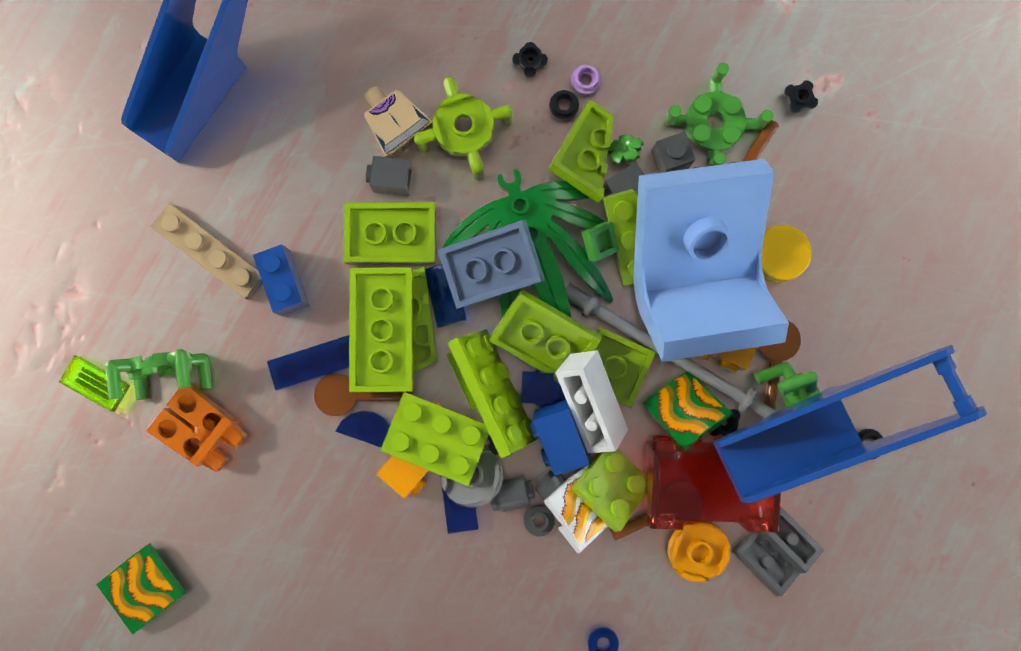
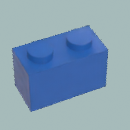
M281 244L253 254L273 313L284 316L310 306L291 250Z
M563 400L535 409L533 421L530 422L531 431L535 439L540 438L543 449H541L543 462L546 467L551 466L554 476L589 466L590 453L586 450L567 401Z

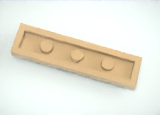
M169 203L150 226L244 299L248 300L262 283L259 272L254 266L174 205Z

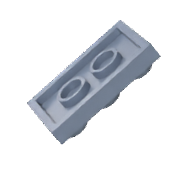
M521 220L438 249L456 309L545 281L526 220Z

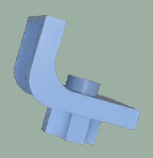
M765 159L639 176L633 269L634 292L639 313L662 362L784 343L786 341L789 322L769 293L762 270V246L774 179V170Z

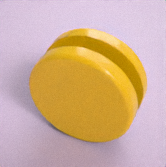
M786 224L775 225L765 230L762 246L764 280L773 283H783L804 273L812 257L811 244L807 236L798 228Z

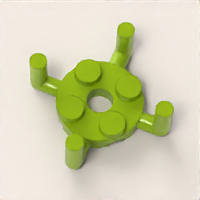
M448 76L444 79L447 98L442 101L434 114L433 128L416 133L414 142L417 150L421 153L428 150V142L437 140L440 146L450 155L467 156L473 178L480 181L484 178V167L479 152L491 142L494 121L501 120L505 126L512 124L513 109L510 105H504L490 110L484 101L467 93H459L455 79ZM460 118H467L472 122V127L466 132H460L455 128L456 121Z

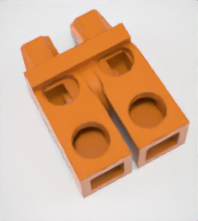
M191 383V387L181 388L176 391L166 404L169 408H163L146 431L184 458L190 460L189 462L196 467L204 465L218 472L229 459L228 456L218 450L221 443L225 441L235 449L243 442L247 434L237 425L239 420L236 417L230 415L224 408L202 393L199 387Z

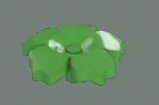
M624 134L619 136V141L614 140L611 143L607 152L610 154L614 165H620L624 159L627 163L631 161L636 162L640 158L638 151L642 150L644 143L641 138H633V135Z

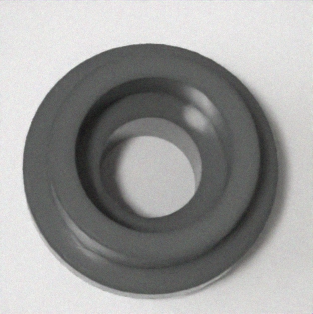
M544 505L530 507L524 516L525 528L534 536L541 537L547 535L552 531L555 524L553 513ZM538 515L545 518L544 525L540 527L533 523L534 518Z

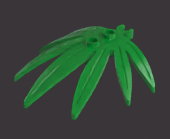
M517 168L513 169L515 177L513 183H506L503 180L502 174L498 175L499 187L508 193V197L490 202L470 214L455 228L442 247L444 248L475 237L486 226L489 227L484 233L526 220L545 281L533 284L540 300L571 317L563 277L547 241V238H550L556 249L579 277L608 303L613 302L610 290L594 262L589 261L587 253L578 242L551 219L554 216L586 230L605 222L585 209L556 201L590 199V197L566 181L547 182L521 191V174ZM521 288L500 295L502 317L521 291Z

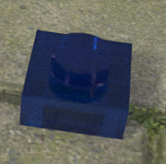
M522 371L520 402L552 404L554 373Z

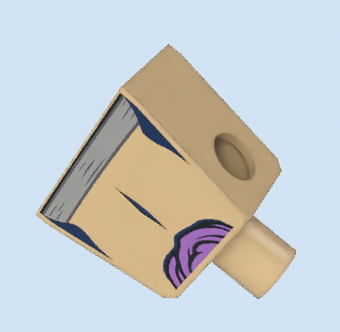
M374 86L364 95L372 106L364 113V116L385 157H400L416 145L414 142L416 133L433 128L432 121L399 90H395L386 96L379 86Z

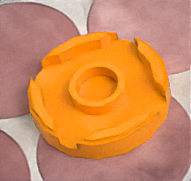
M693 520L682 524L674 531L669 540L667 553L670 564L680 577L690 582L703 583L710 581L709 578L715 575L719 576L724 572L730 561L731 547L726 535L717 525L707 520Z

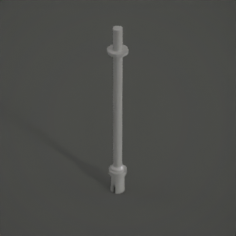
M571 282L568 283L566 286L568 301L571 305L583 311V316H597L658 353L647 332L602 306L601 301L598 300L599 296L595 294L591 296L574 286ZM690 358L671 361L739 402L738 411L741 413L749 408L765 418L778 412L754 398L756 394V389L754 388L744 392Z

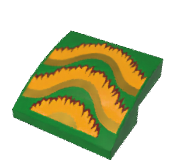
M688 371L666 384L642 403L643 407L684 452L706 433L711 434L732 416V412L699 378Z
M151 543L144 546L96 584L132 635L186 594V591Z

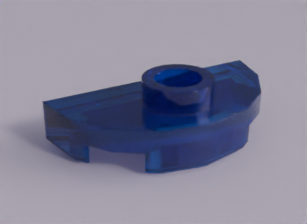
M360 411L352 413L343 419L335 432L382 447L390 424L386 418L376 412Z

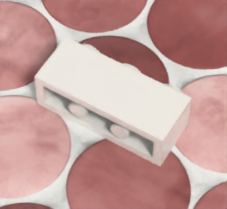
M594 350L570 354L555 373L588 453L616 451L627 434L628 427L599 352Z

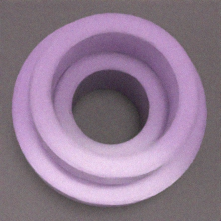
M581 65L573 71L571 84L576 92L582 95H589L599 88L601 76L595 67ZM582 77H588L591 80V83L588 85H584L581 83L580 79Z

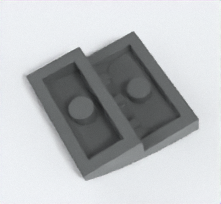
M777 506L754 527L732 552L777 597L784 595L800 573L808 572L824 549L781 506Z

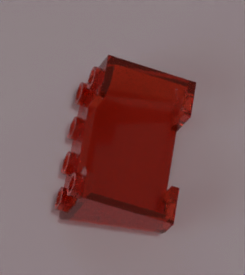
M655 435L652 440L646 442L647 523L650 529L683 530L682 521L738 522L747 532L779 533L781 493L757 502L742 503L713 442H703L701 438L685 452L675 441L671 440L670 436Z

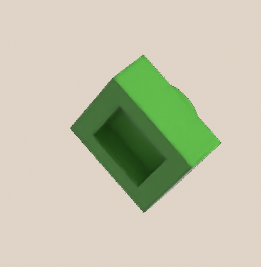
M602 222L581 232L589 261L597 262L620 251L612 222Z

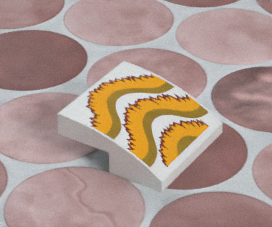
M588 466L580 468L543 501L561 523V526L558 528L577 553H580L608 527L571 490Z

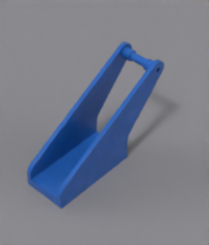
M163 0L121 116L122 125L179 163L247 68L238 57L237 49L248 0H223L208 39L200 35L193 26L196 0Z
M953 345L945 346L848 384L830 387L713 441L741 502L746 504L757 502L986 416L988 413L985 407H977L972 395L967 394L955 370L957 366L951 354L956 352ZM933 363L938 375H942L955 400L953 404L958 413L877 440L861 441L841 399Z

